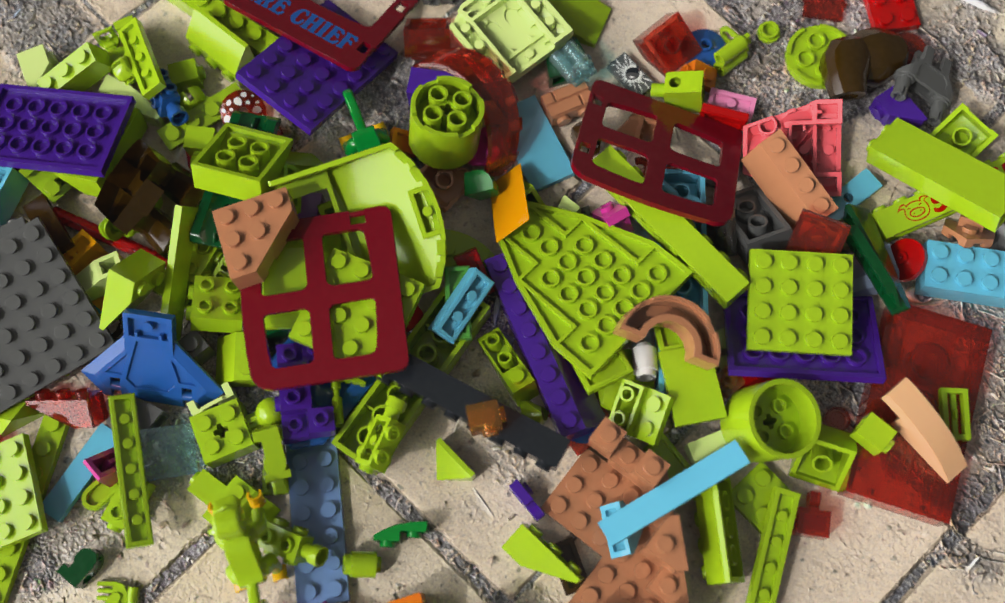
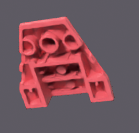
M842 99L815 100L799 108H792L785 113L770 116L743 126V158L758 144L781 129L830 197H841ZM743 165V174L752 177Z

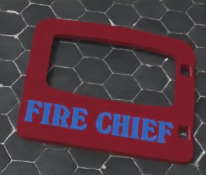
M223 0L226 6L349 72L358 71L371 54L384 43L420 1L395 0L372 26H364L312 0ZM400 5L405 7L402 12L396 10ZM362 46L369 48L364 54L359 51Z

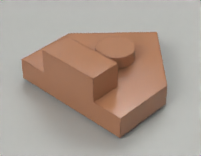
M962 214L958 222L945 219L941 231L942 235L947 238L954 236L958 244L964 248H971L975 244H980L982 248H990L995 238L994 232L984 229L983 226Z

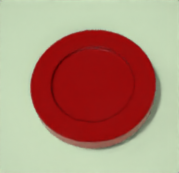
M910 238L898 240L891 245L892 253L899 268L900 282H908L917 278L924 271L927 264L928 255L925 247L918 241Z

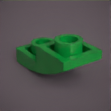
M417 521L394 525L374 534L373 540L380 542V547L395 548L396 543H402L403 533H407V538H422V534H428L429 523L427 521Z

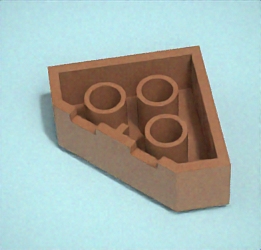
M286 187L212 211L230 279L239 290L265 281L273 261L278 259L287 243V237L299 222L294 201Z

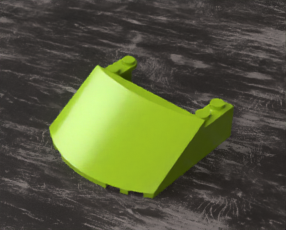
M393 143L382 144L268 182L269 187L274 188V190L286 187L292 199L327 188L335 213L359 211L377 206L387 207L391 211L393 218L399 274L425 284L424 293L440 288L446 263V235L440 207L428 181L419 168ZM365 216L351 218V225L365 223ZM361 231L342 233L349 254L370 262L364 233Z

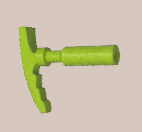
M356 378L330 382L331 390L333 391L332 406L334 409L335 427H342L344 425L342 397H340L339 392L341 383H352L353 385L366 387L365 381Z

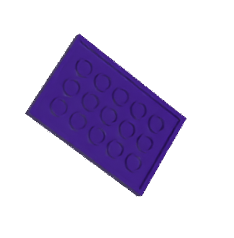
M325 0L321 4V6L359 23L332 1ZM281 36L236 72V79L311 136L346 104L342 94L344 90L350 88L354 96L358 94L397 59L399 52L384 42L371 54L358 71L349 72ZM362 46L359 51L364 54L369 48Z
M0 84V167L105 177L135 107L136 101L134 97Z
M748 290L724 309L729 376L884 384L886 380L872 296L853 297L852 356L850 357L746 350Z

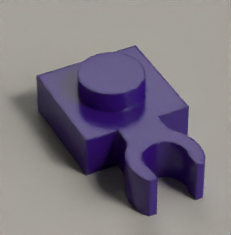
M516 479L509 485L510 491L524 508L528 510L536 522L545 516V513L531 497L534 492L525 482L520 484Z

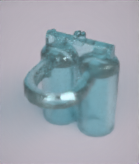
M574 40L566 43L562 50L555 51L549 57V62L575 88L584 81H589V78L597 73L592 57L589 54L586 55Z

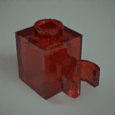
M807 492L806 508H797L791 535L818 540L829 538L831 512L819 510L821 492Z

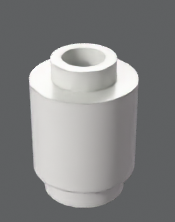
M648 342L638 343L631 350L634 375L636 380L641 382L653 381L659 372L657 348Z

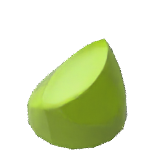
M529 400L520 401L521 414L542 425L545 424L548 419V412L544 407Z

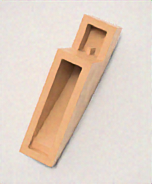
M907 377L881 398L898 415L891 425L946 483H949L967 466L960 447L944 421Z

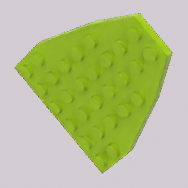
M529 201L527 203L529 220L498 243L519 292L551 346L592 380L629 341L612 334L622 316L644 300L660 295H674L692 277L693 271L655 241L613 225L609 227L607 223L581 213Z

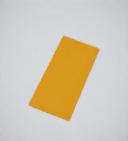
M521 163L496 181L499 194L491 198L496 243L529 220Z

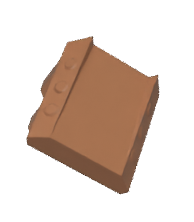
M426 164L420 169L428 181L440 209L446 213L464 194V173L469 171L462 167L437 169Z

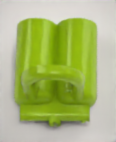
M729 26L720 28V35L726 45L714 53L716 62L713 66L718 69L717 73L722 77L747 59L749 44H751L749 33L739 35ZM725 31L729 33L731 37H733L734 39L730 40L726 35Z

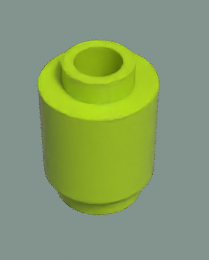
M350 551V553H344L343 575H349L350 578H375L376 573L381 572L382 560L381 557H377L376 551Z

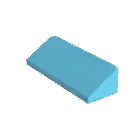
M469 268L428 329L449 343L454 344L495 282L479 269Z

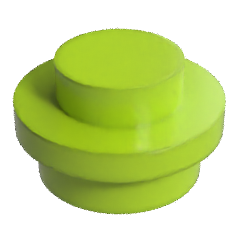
M766 21L757 29L758 39L766 44L776 42L780 36L779 26L773 21Z

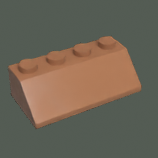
M781 129L758 144L740 160L769 201L790 225L796 238L839 209Z

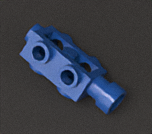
M160 68L167 87L150 99L153 109H156L160 118L168 117L172 125H184L188 121L189 115L185 108L180 105L181 97L177 92V86L169 79L168 71Z

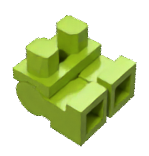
M28 169L19 170L25 178L53 203L73 187L57 177L53 172Z

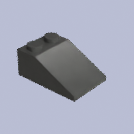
M757 184L736 191L733 215L724 227L736 252L745 264H749L750 249L790 250L792 228Z

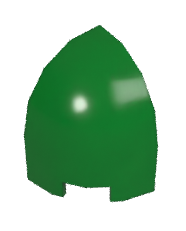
M473 170L464 173V196L481 201L499 194L497 182L490 174L483 170Z

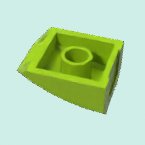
M964 103L958 106L930 133V135L974 158L999 136L994 130L989 129Z

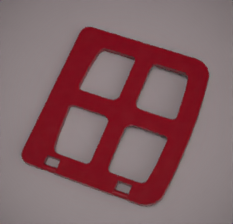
M596 80L591 87L572 154L571 169L582 180L644 205L708 225L724 226L733 215L743 134L738 129L701 117L698 114L606 81ZM594 99L601 101V106L594 104ZM606 107L618 108L656 120L652 141H644L605 127L602 121ZM674 127L717 144L721 148L719 166L711 165L672 150L670 144ZM597 141H603L644 156L648 163L643 183L635 182L596 165L593 162V156ZM581 146L589 148V152L580 151ZM673 166L713 180L716 183L713 205L695 202L664 192L662 185L666 167Z
M377 206L359 211H345L300 218L295 229H292L287 237L286 242L303 240L307 278L306 287L300 291L268 296L263 295L262 283L240 290L243 332L252 381L265 391H278L404 371L409 365V351L391 211L385 206ZM365 216V223L351 225V218ZM354 231L363 232L369 252L372 278L370 280L339 285L328 284L323 237ZM374 300L376 302L377 322L376 350L366 355L335 358L330 319L331 308L338 304ZM299 310L308 311L311 322L314 360L308 364L274 368L268 348L265 317Z

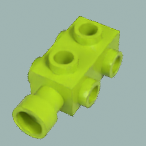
M389 395L385 403L386 409L383 415L376 414L374 420L368 424V434L363 444L356 451L357 457L355 462L360 464L359 470L373 475L374 471L385 474L406 428V425L397 421L408 405L405 401Z
M274 517V520H266L267 532L258 541L259 547L264 549V554L280 556L283 558L284 563L292 566L308 562L319 568L325 564L328 559L329 550L320 544L313 545L315 537L308 535L309 529L294 525L292 528L288 526L290 521L281 517Z

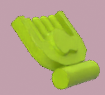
M97 581V586H113V588H98V593L112 594L109 596L98 595L96 597L97 600H106L105 603L138 602L139 587H128L127 589L126 585L120 582Z

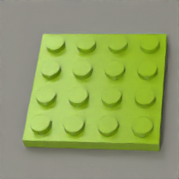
M333 248L325 264L328 284L339 285L370 280L372 278V269L369 261ZM399 274L405 326L407 328L426 286L421 282ZM370 299L334 305L330 310L334 357L340 359L373 353L376 350L377 343L376 302ZM301 310L288 337L290 340L313 349L310 314L306 310Z
M750 249L746 350L852 356L853 254Z
M24 433L0 443V551L49 531L30 438L28 434Z

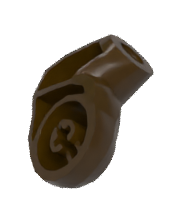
M876 27L861 29L851 36L831 40L820 59L821 78L829 98L842 99V102L857 100L867 95V88L879 87L893 80L895 70L907 64L909 58L908 45L905 39L896 32Z

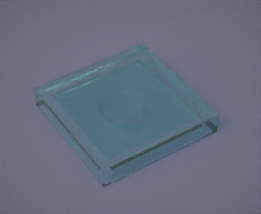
M191 423L140 430L146 481L198 472L195 439Z

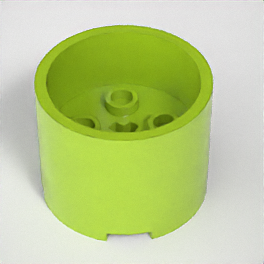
M437 76L436 80L427 82L424 85L420 84L415 89L410 105L408 140L413 154L424 164L437 169H454L465 165L475 156L479 147L485 105L483 98L481 99L479 94L472 88L471 83L454 76Z
M775 379L735 391L730 395L731 398L725 406L727 417L720 419L721 433L726 443L729 444L736 440L748 460L754 463L798 458L812 449L821 431V414L815 398L807 388L790 379Z

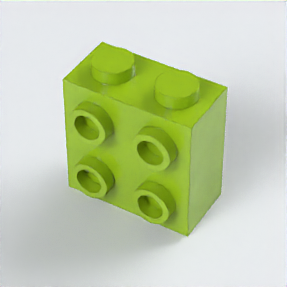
M195 275L194 285H189L188 299L192 300V306L187 305L186 320L191 321V330L225 333L242 332L241 291L228 277Z

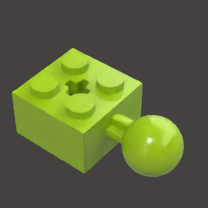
M268 397L260 401L255 412L249 415L244 404L235 398L189 417L204 463L213 469L259 450L258 442H253L251 434L254 428L264 425L269 426L270 424L282 426L281 412L275 411L274 397ZM227 429L225 437H221L222 432Z

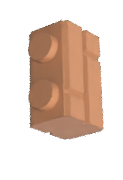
M584 79L541 96V108L547 116L551 127L556 125L563 127L569 124L571 119L578 116L583 118L590 94Z

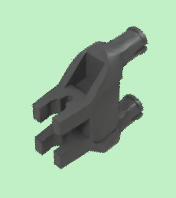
M927 45L923 52L920 50L915 52L910 64L895 70V85L890 96L892 98L895 97L894 100L904 101L908 89L912 90L929 102L928 104L931 106L926 122H930L932 126H939L942 123L945 110L951 106L953 101V89L949 79L952 61L945 57L941 60L940 65L936 62L932 64L935 49Z

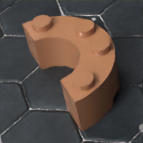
M660 295L644 300L622 316L612 333L637 343L646 337L651 328H669L683 342L685 362L706 370L719 365L721 353L718 332L715 333L710 322V317L698 305L679 296Z

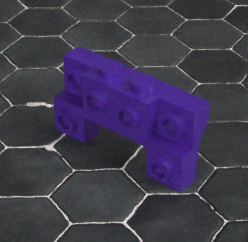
M300 343L276 345L277 368L308 364L314 360L313 349ZM310 386L279 390V396L274 397L275 411L281 412L284 445L296 444L314 438L336 436L333 406L312 408Z

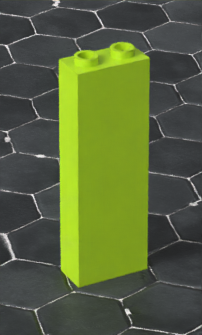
M898 117L891 124H887L883 128L877 139L873 138L866 148V151H868L866 162L994 233L1005 222V173Z

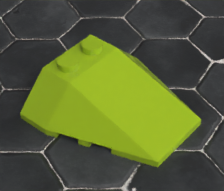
M335 234L323 237L325 264L333 248L341 250V235ZM303 240L287 242L278 259L273 261L268 270L267 278L262 282L264 296L300 291L306 287L307 278ZM301 310L266 316V330L292 329Z

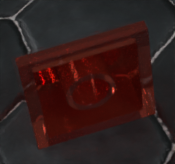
M678 11L667 13L632 40L644 60L664 77L667 72L677 71L702 51V48Z
M452 17L407 18L403 29L405 57H411V60H423L424 57L444 60L447 57H451L452 32L449 25L452 22Z

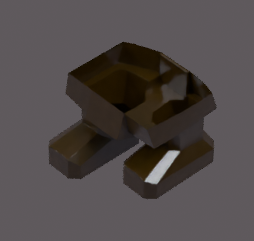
M138 139L127 150L106 178L94 205L124 234L127 235L132 229L140 232L159 255L168 259L173 219L167 213L155 207L156 203L164 193L177 205L196 207L201 201L205 190L194 187L192 173L177 162L170 163L162 154L141 139Z

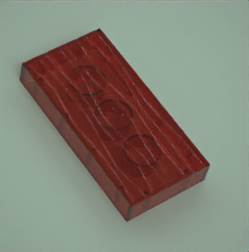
M910 305L911 308L909 310L892 316L885 306L878 332L886 380L884 384L865 383L854 429L864 416L873 412L896 430L891 423L898 415L881 398L906 377L923 394L939 416L938 389L942 387L967 388L971 427L993 329ZM947 394V396H948V412H949V429H950V432H951L949 394ZM956 394L958 434H962L959 394ZM898 431L893 438L895 444L886 454L881 452L873 456L857 443L856 456L837 493L838 495L933 526L940 527L950 523L961 472L949 483H946ZM962 440L956 441L963 456H965L967 442Z

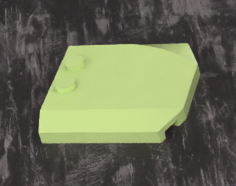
M466 0L460 5L454 22H451L449 25L451 32L498 89L514 83L562 48L573 36V29L548 0Z

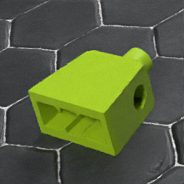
M703 70L667 72L665 83L651 84V97H664V103L690 112L700 113L705 94Z

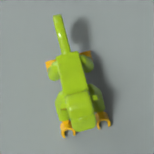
M258 489L259 495L256 498H252L250 492L246 494V498L251 508H253L251 511L253 524H250L252 523L251 518L245 519L244 509L241 508L238 497L231 495L220 498L214 502V505L210 502L207 508L212 516L213 528L208 530V534L214 535L215 543L224 550L229 563L225 574L234 584L235 593L247 590L249 603H268L266 599H261L259 584L267 582V576L271 573L274 583L281 579L287 580L289 577L286 564H281L274 554H266L262 557L258 541L267 532L265 509L262 508L266 500L262 491Z

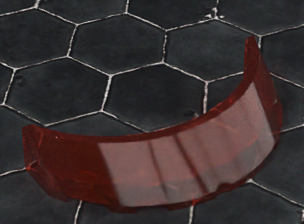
M461 47L439 50L412 65L411 67L439 69L472 84V88L479 94L481 99L483 98L485 105L483 118L487 131L488 152L484 171L493 177L504 174L517 160L520 131L523 129L522 117H519L517 107L519 100L510 79L505 76L503 69L490 57L484 56L474 49Z

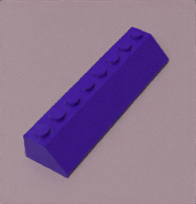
M503 253L484 260L486 272L489 278L495 282L493 288L529 371L535 380L539 394L556 432L571 441L594 432L605 418L595 393L588 396L571 363L551 346L519 292Z

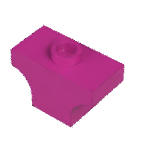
M609 201L590 212L592 218L607 223L609 227L613 225L628 232L634 231L629 219L630 213L626 206Z

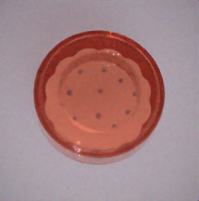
M832 407L823 416L824 425L842 431L846 430L851 422L849 413L842 407Z

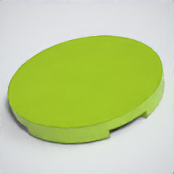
M826 24L799 29L790 38L785 50V64L789 73L795 80L806 87L826 89L821 78L820 59L831 40L847 35L841 30Z

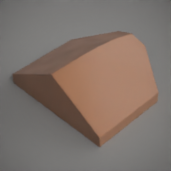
M631 114L629 119L617 131L649 142L653 139L656 120Z

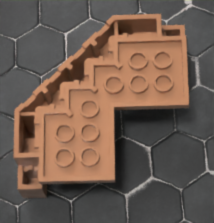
M605 416L590 436L588 445L607 458L608 462H605L586 447L540 508L602 557L569 603H689L684 574L685 571H688L680 516L675 515L674 510L643 528L634 554L611 559L607 538L598 524L602 520L600 507L617 501H623L626 505L630 504L668 481L667 470L671 465L650 449L644 453L625 438L627 434L625 430Z

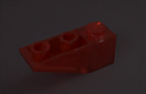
M88 387L77 391H71L70 388H63L57 391H50L49 388L41 389L34 393L35 396L25 401L26 406L72 428H95L109 417L103 391L91 390Z

